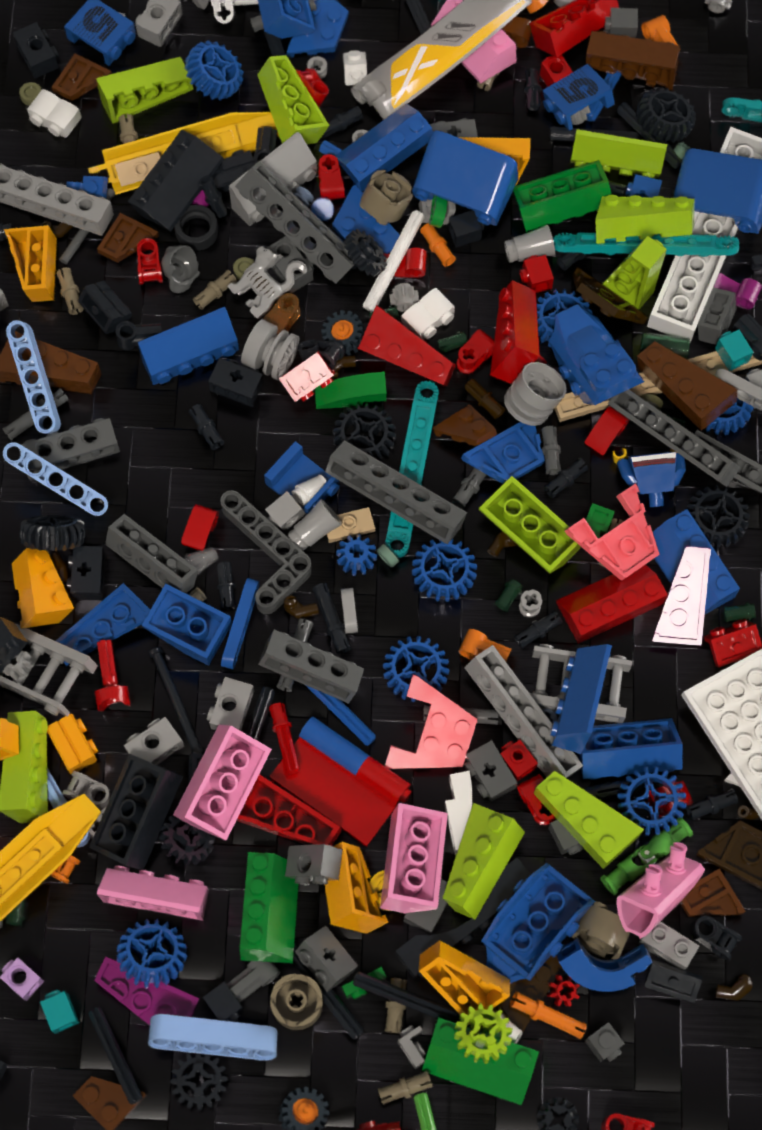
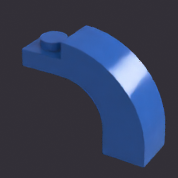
M577 938L563 946L557 954L560 965L569 977L583 987L602 992L618 991L636 984L633 974L644 971L653 963L649 951L644 944L618 959L601 960L590 955Z

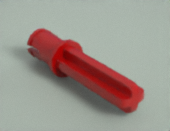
M275 703L269 707L274 725L272 730L277 733L286 773L288 775L296 774L300 769L290 732L292 724L288 721L285 704Z

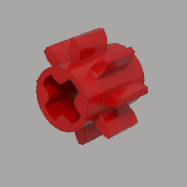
M556 975L554 983H547L551 987V992L547 994V997H554L556 999L554 1005L560 1006L562 1001H564V1004L570 1007V1000L573 998L579 999L576 989L580 985L573 984L571 982L572 978L568 975L564 981L561 975ZM563 986H566L567 990L564 991V995H560L559 991L563 989Z

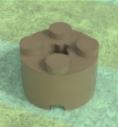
M378 170L372 174L359 203L360 207L376 218V221L381 225H387L389 222L400 220L413 197V194H411V184L400 174L395 172L392 175L385 173L386 170Z
M594 902L579 920L578 924L580 926L572 938L575 940L577 937L585 949L595 955L605 958L607 953L613 955L611 959H618L630 932L624 930L618 913L615 914L609 911L608 907L600 902Z
M289 974L282 977L274 985L270 997V1006L274 1017L282 1026L291 1030H302L313 1025L320 1017L323 1010V998L318 984L312 978L302 974ZM296 996L297 999L302 997V1006L299 1008L296 1005L290 1006L293 1003L292 997Z

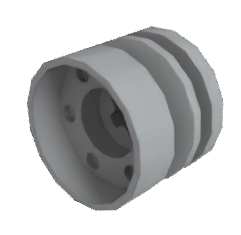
M261 319L254 326L245 343L241 362L255 370H259L263 366V373L265 375L271 374L273 379L279 380L292 365L300 339L298 335H289L287 330H282L277 335V326Z
M530 362L524 366L516 380L513 381L506 391L504 404L508 412L523 424L531 426L541 425L564 398L566 384L562 376L549 365L540 362Z

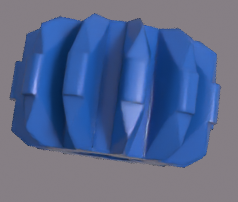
M358 534L356 540H353L349 535L347 537L348 543L340 542L341 549L336 550V555L340 557L337 563L338 565H344L343 571L345 573L352 569L353 576H356L357 570H360L364 575L366 574V568L373 569L374 564L372 561L377 560V554L374 553L376 546L369 545V538L361 541V535ZM355 552L360 553L359 558H354Z

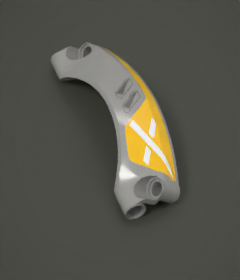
M463 0L426 32L351 88L353 96L361 104L368 102L370 106H374L382 119L385 120L470 56L519 12L530 5L532 0Z

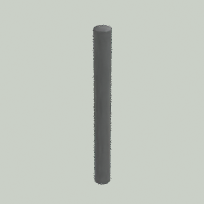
M108 188L107 200L111 201L115 196V192ZM83 229L78 231L59 260L62 263L67 264L89 231Z

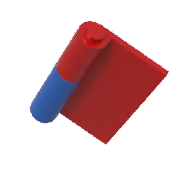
M311 717L299 734V739L294 744L300 771L296 774L288 775L282 759L269 776V779L340 826L343 831L366 847L389 818L398 803L402 802L404 804L412 793L409 789L410 783L315 717Z

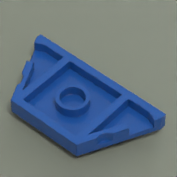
M314 0L317 10L311 11L315 31L313 33L293 36L287 50V57L292 58L294 54L306 52L307 55H314L319 52H335L348 19V10L336 0Z
M356 185L352 186L332 224L333 230L343 241L353 230L364 231L366 236L370 235L374 238L375 242L377 241L383 253L389 254L400 235L390 223L387 225L379 224L376 218L360 207L359 203L363 193Z
M522 422L469 450L461 457L467 464L502 484L511 476L517 480L541 466L545 461L543 451L540 448V435L537 434L536 426L523 424Z

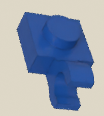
M83 176V183L67 182V187L83 190L87 194L107 199L108 177Z

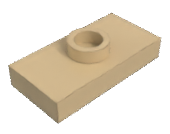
M159 152L114 164L121 187L143 181L160 159Z
M370 508L337 515L342 525L329 532L327 538L328 542L331 543L347 539L349 535L356 537L358 534L364 535L375 532Z

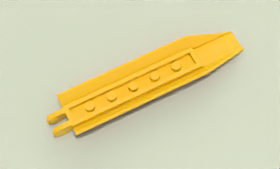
M271 112L229 113L102 150L105 164L88 168L89 174L100 172V170L107 169L109 174L108 183L111 182L115 195L137 189L143 181L121 187L114 164L159 152L161 158L181 129L198 137L223 158H227L238 150L254 152L258 128L263 126L272 127L275 130L277 128Z
M85 794L34 819L0 851V921L71 856L101 814V811Z

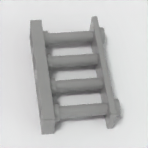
M16 624L28 641L27 645L31 646L29 654L32 657L28 661L34 666L39 656L44 653L49 654L51 660L33 690L22 686L27 677H18L17 680L11 681L2 677L4 675L3 672L0 673V686L45 706L44 709L55 716L60 713L68 717L70 712L62 705L64 698L79 673H83L85 670L93 674L98 665L88 655L27 628L21 629L20 625ZM65 661L70 664L71 669L53 699L42 695L59 664H63Z
M548 644L534 646L532 657L540 658L536 689L533 693L529 694L541 710L550 709L555 712L559 699L563 700L564 692H560V695H557V697L547 696V693H545L549 660L564 662L562 686L564 677L568 678L570 672L566 670L569 656L574 657L576 652L554 649L553 646ZM614 655L612 658L609 657L607 669L613 670L609 702L606 705L598 704L595 720L623 723L626 718L627 708L621 707L619 697L622 672L630 671L632 661L627 660L624 656Z

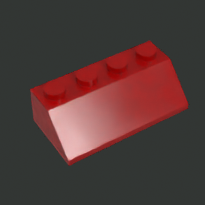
M645 564L623 580H620L613 574L556 600V603L579 644L663 605L668 594L657 574Z

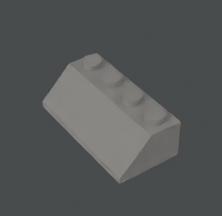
M296 132L260 161L292 193H296L297 187H300L306 181H311L317 173V161L299 132ZM244 173L229 185L231 207L251 226L254 222L261 221L264 215L257 211L256 206L252 202L242 197L239 190L235 187L246 174ZM259 188L260 192L263 195H266L264 189Z

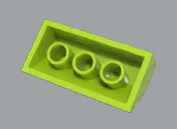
M577 129L571 163H575V167H579L600 160L604 172H610L613 169L619 170L620 175L632 176L633 173L655 179V177L661 175L667 144Z
M513 476L479 507V510L549 573L563 566L581 548L579 544L564 532L569 526Z

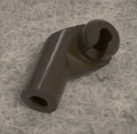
M48 221L40 225H48L56 238L63 237L74 227L62 222L59 225H52Z
M355 355L344 356L341 360H337L336 366L333 369L335 375L332 378L338 377V370L341 368L356 367Z
M501 532L496 536L487 552L494 557H498L503 548L513 547L517 544L504 532Z
M53 552L50 554L52 562L63 585L67 586V578L69 577L67 564L58 552Z
M292 595L284 599V609L297 619L319 614L317 603L303 606Z
M743 805L738 809V815L741 818L754 820L760 817L754 807Z
M746 974L738 976L737 982L732 986L717 984L715 996L736 1001L742 999L753 987L750 976Z

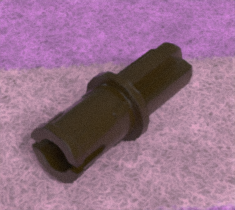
M471 379L466 383L465 389L479 402L478 406L486 409L495 420L506 411V408L492 396V392H487L475 379Z

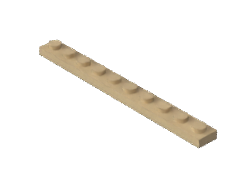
M717 351L687 359L712 375L718 369L728 371ZM752 355L749 363L730 372L733 373L761 365L762 360L759 361ZM642 372L639 374L645 382L629 389L639 397L644 394L656 395L663 393ZM571 392L565 394L558 406L555 407L559 422L607 409L610 406L608 402L611 398L597 405L583 403L578 395L575 396Z

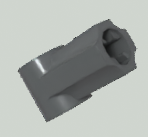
M251 961L247 965V969L231 980L227 986L239 1003H241L261 986L265 987L271 983L281 972L273 962Z

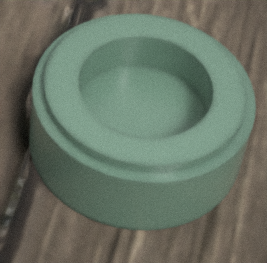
M678 143L674 148V152L683 160L686 151L691 148L684 143Z
M384 544L377 549V554L388 566L394 567L399 562L398 558Z

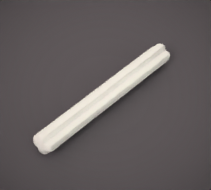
M415 210L410 215L386 261V269L379 274L363 304V307L368 311L372 312L376 305L378 306L425 216L420 211Z

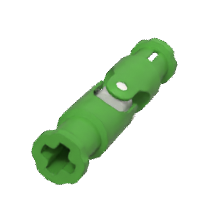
M677 818L678 825L676 827L670 826L669 832L662 829L660 835L653 836L648 845L639 847L619 862L617 868L607 876H601L600 879L606 889L615 896L619 888L627 882H633L645 872V868H649V864H655L658 859L668 855L671 850L670 846H673V843H679L685 837H691L693 832L687 822L682 818ZM637 855H639L641 862L644 864L643 866H637L633 863V859Z

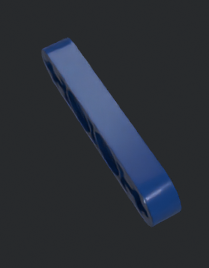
M247 578L223 652L222 667L235 668L256 601L255 595L260 586V581Z

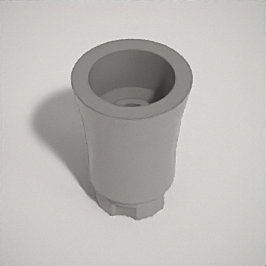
M548 225L504 241L509 263L517 260L518 262L524 261L533 255L555 256L554 242Z
M320 499L314 508L288 533V537L304 551L308 546L311 547L326 534L341 526L342 522L332 508L324 500Z

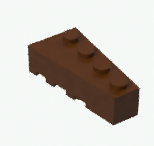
M592 31L586 53V64H589L593 69L610 74H615L618 71L626 79L633 81L634 78L645 80L648 86L655 87L658 84L665 86V88L667 87L669 91H673L680 45H674L670 42H656L650 39L632 38L627 35H613L603 31Z
M15 331L17 338H21L24 335ZM36 339L50 387L61 388L65 391L93 393L102 375L98 362ZM7 340L0 354V382L6 383V381H11L22 385L9 340ZM29 348L25 349L22 353L24 361L31 358ZM36 371L29 375V381L32 384L38 381Z
M653 342L637 355L638 369L701 431L737 402L736 388L657 342Z

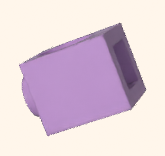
M19 958L15 961L10 960L3 967V974L0 976L8 986L26 1001L44 982ZM20 971H25V981L21 984H15V975Z

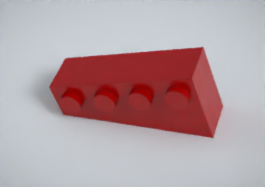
M574 0L530 22L536 47L555 57L560 56L590 36L592 31L596 32L605 26V17H609L611 8H619L618 1Z
M513 280L499 294L490 372L491 376L510 384L516 380L525 365L535 362L539 357L536 290Z
M376 305L358 349L448 386L456 364Z
M260 774L236 820L305 845L325 844L333 846L342 832L340 826Z

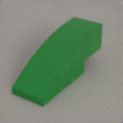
M385 372L366 373L335 379L323 389L319 385L315 388L316 409L355 407L357 403L363 406V402L386 401Z

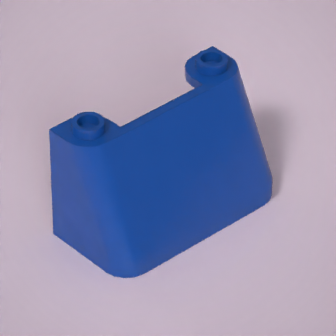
M435 130L429 139L412 192L418 200L424 202L432 200L434 196L469 208L475 211V215L478 217L477 220L480 223L497 226L518 181L517 162L502 153Z
M688 149L682 160L673 198L683 196L695 199L696 212L734 218L735 224L740 231L758 234L762 226V160L700 149Z

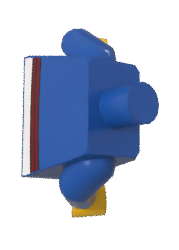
M622 448V456H617L615 451H613V461L618 465L622 478L629 487L636 483L639 489L638 494H649L650 507L664 506L663 492L674 491V487L679 485L686 471L685 458L673 449H670V452L628 456V460L625 448Z

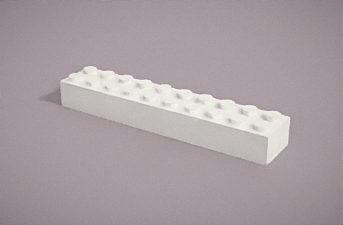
M730 127L720 153L762 160V138ZM695 211L692 235H717V237H728L729 235L735 237L738 227L735 224L734 218ZM675 256L651 312L647 327L690 343L726 256Z

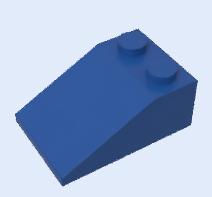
M165 584L144 620L142 627L186 655L209 666L229 631L232 621L231 616Z

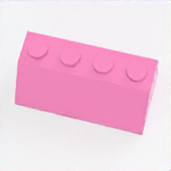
M447 0L431 26L441 20L463 0ZM500 29L461 63L481 84L516 63V44Z
M218 725L173 815L193 827L227 840L271 749L231 725Z
M398 803L391 814L380 904L381 909L412 913L436 910L438 908L448 813Z
M115 866L114 869L107 868L97 891V895L104 903L201 921L204 918L209 889L207 886H204L202 881L190 879L189 883L179 881V877L164 875V878L154 877L155 873L140 870L139 874L129 872L130 869L123 866Z

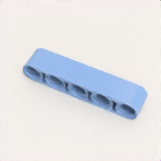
M19 320L12 321L7 326L6 333L34 425L41 433L50 434L57 432L60 429L61 421L33 330L25 322ZM19 326L24 328V335L21 338H17L15 335V330ZM29 348L31 358L24 361L22 353L25 349ZM36 371L38 381L32 384L29 381V375ZM43 394L45 396V403L39 407L36 403V398L38 395ZM46 417L52 419V426L48 430L43 426V420Z
M9 443L4 447V459L25 474L92 515L100 516L107 511L108 501L97 491L21 444ZM12 447H18L21 451V456L16 461L8 457V451ZM37 459L41 462L42 469L39 473L34 474L29 470V463ZM54 472L60 473L63 477V482L59 486L50 484L49 477ZM79 485L83 488L84 494L80 499L71 497L70 489L72 486ZM94 498L103 500L104 508L102 511L95 512L91 509L90 503Z
M157 1014L150 1018L148 1044L150 1047L162 1050L254 1060H272L276 1057L277 1029L265 1025Z

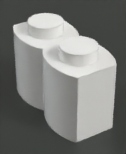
M44 89L41 90L27 109L33 124L39 127L41 125L47 127L57 137L60 135L67 138L82 118L76 106Z
M434 288L419 302L407 309L402 314L401 321L404 326L423 340L425 338L430 339L436 333L437 327L442 324L447 325L452 321L455 306L437 288Z

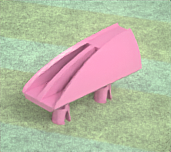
M673 843V846H670L671 850L668 856L657 865L649 864V868H645V875L617 897L618 915L626 932L629 931L638 935L640 939L645 937L683 900L703 875L705 869L702 864L685 857L687 846L683 843Z

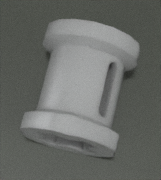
M529 590L522 594L519 610L523 616L534 617L539 613L542 599L538 591ZM531 601L535 602V604H532L531 606L526 605Z

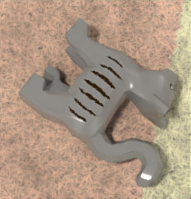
M262 246L256 250L255 262L245 270L238 283L232 282L227 286L234 294L238 293L239 295L252 288L257 297L254 300L249 299L245 304L251 308L249 311L257 319H260L270 310L275 300L292 288L295 283V270H299L304 274L307 273V266L299 260L292 261L285 270L286 281L279 283L269 275L267 270L275 266L283 256L281 254L277 255L270 249Z

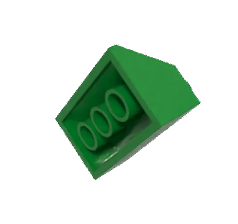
M600 160L515 186L513 189L526 231L536 230L549 224H558L566 219L581 217L586 213L598 210L602 196L612 195L609 181Z
M248 852L240 940L241 961L293 963L299 884L295 883V879L285 876L287 859L274 853Z
M438 1018L422 1072L427 1071L428 1074L522 1105L539 1051L511 1042L510 1045H505L507 1047L505 1055L499 1052V1059L497 1061L490 1057L488 1064H485L483 1058L479 1057L475 1063L474 1055L470 1054L466 1058L464 1057L466 1049L457 1048L461 1040L454 1039L455 1032L459 1031L455 1029L456 1023ZM466 1027V1035H468L473 1030ZM480 1031L478 1033L479 1035L484 1034L486 1037L488 1036V1034ZM495 1037L496 1044H498L500 1042V1038Z

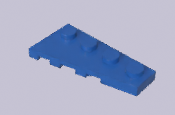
M123 583L60 636L56 642L87 655L98 649L97 642L101 640H114L143 624L150 609Z

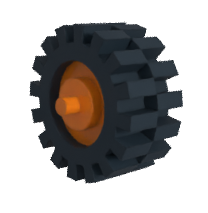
M341 310V315L334 312V318L330 316L326 318L328 323L324 322L322 325L324 328L322 329V337L324 341L339 342L344 347L347 356H350L351 350H354L355 353L358 352L357 346L361 343L365 328L356 314L353 315L351 311H348L346 314L344 310Z
M304 1087L301 1090L297 1088L293 1092L291 1091L279 1109V1121L283 1123L281 1125L283 1130L285 1128L287 1130H322L329 1116V1110H327L328 1103L323 1101L324 1096L316 1094L317 1090L314 1088L310 1091L309 1087Z

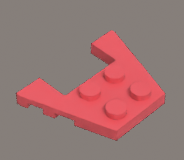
M636 483L616 496L629 515V518L598 539L585 518L564 531L620 580L627 578L660 555L651 526L647 525L644 516L646 510L644 504L640 503L637 494L639 489Z
M413 674L406 696L431 704L416 752H412L391 745L384 766L388 769L463 767L478 719L440 693L433 686L426 683L419 676Z

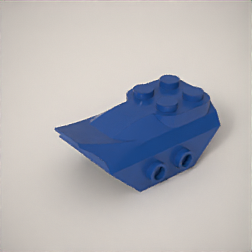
M578 304L555 315V327L549 343L559 365L560 375L564 380H568L575 396L578 395L583 403L597 405L645 382L637 372L631 357L623 349L620 342L612 338L598 317L593 316Z
M548 863L531 874L526 881L522 879L513 890L515 894L509 901L505 899L497 908L498 914L481 940L486 946L487 951L486 966L510 979V984L521 979L530 981L550 955L555 957L563 947L561 942L567 935L569 937L574 935L580 926L578 924L579 920L595 902Z

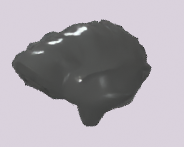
M174 245L166 249L161 264L164 274L169 280V288L174 293L185 292L200 274L196 254L190 246Z

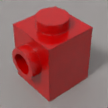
M533 255L524 260L523 268L520 270L522 282L526 283L527 287L536 290V293L552 289L554 277L546 255Z
M518 740L516 743L510 741L500 749L502 751L500 755L517 782L537 768L538 762L521 740Z

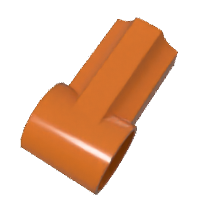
M664 15L642 23L641 28L645 39L662 43L670 42L678 45L670 33V25Z
M468 629L458 652L472 660L475 656L493 645L505 662H507L511 649L489 640L480 631Z

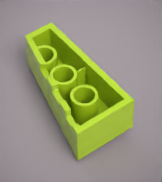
M286 55L269 57L257 75L281 142L284 143L296 132H299L306 144L317 143L329 127L328 122Z
M181 57L96 78L101 102L112 124L118 122L119 117L123 114L127 118V114H137L193 90V85H190L192 79L186 77L188 71L184 69L185 64Z
M617 195L602 196L595 219L596 244L605 243V239L616 238V242L626 241V237L638 236L640 240H643L647 236L652 237L655 234H659L662 238L692 235L695 223V199L683 196L677 198H664L663 196L651 198L637 195L630 197H618Z
M647 236L615 268L603 285L640 309L654 293L667 249L660 241L653 240Z
M37 711L8 712V722L18 725L19 754L3 760L0 812L19 823H31L34 819L48 812V724L46 718Z
M556 771L541 782L534 791V795L603 869L644 831L643 828Z
M473 803L443 895V899L456 912L474 920L477 918L525 833L513 818Z

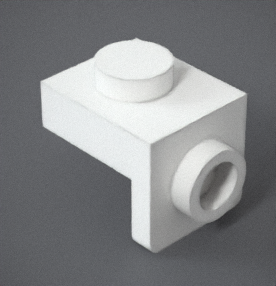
M354 50L343 53L345 84L356 85L367 76L365 52Z

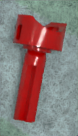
M101 640L97 642L104 687L95 691L97 710L104 711L111 704L123 702L125 705L131 706L128 686L117 685L118 680L112 640Z

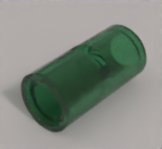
M643 332L640 353L653 342H657L687 360L690 338Z

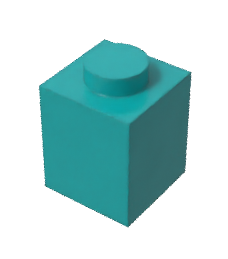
M740 330L733 333L728 331L722 334L715 348L729 372L749 363L753 355V350Z
M60 990L53 991L45 995L46 1000L40 1002L53 1033L56 1034L79 1023L69 995L65 991L61 993Z

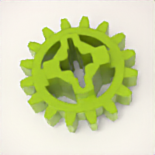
M479 1004L476 1011L470 1006L467 1011L468 1015L462 1012L459 1017L462 1022H456L455 1029L459 1031L455 1032L454 1039L461 1040L457 1048L466 1049L464 1055L466 1058L470 1054L474 1055L475 1063L479 1057L483 1058L485 1064H488L490 1057L497 1061L499 1059V1052L505 1055L507 1052L505 1045H510L512 1041L508 1036L511 1035L513 1030L510 1027H506L509 1018L501 1019L502 1010L496 1013L492 1012L493 1005L484 1010L483 1005ZM471 1023L470 1027L473 1031L466 1035V1027ZM479 1030H481L482 1033L487 1032L488 1036L486 1037L484 1034L479 1035ZM500 1032V1042L496 1044L494 1036Z

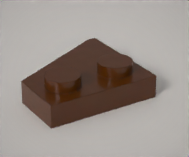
M74 54L53 84L52 90L54 93L73 101L97 87L96 78L111 75L112 72Z
M120 213L98 246L97 251L99 254L118 263L137 251L139 241L144 238L156 240L159 237V233Z
M470 404L433 427L434 434L438 437L445 434L451 436L453 441L466 442L472 446H478L497 435L495 427Z
M720 869L700 879L680 902L688 917L741 915L746 912Z
M93 1076L73 1095L106 1130H115L142 1101L140 1100L132 1105L129 1104L121 1085ZM140 1091L143 1100L147 1095L144 1092Z

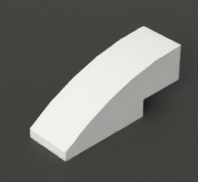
M470 771L450 774L449 776L453 799L446 800L444 807L445 812L448 813L447 821L455 855L458 852L472 809Z

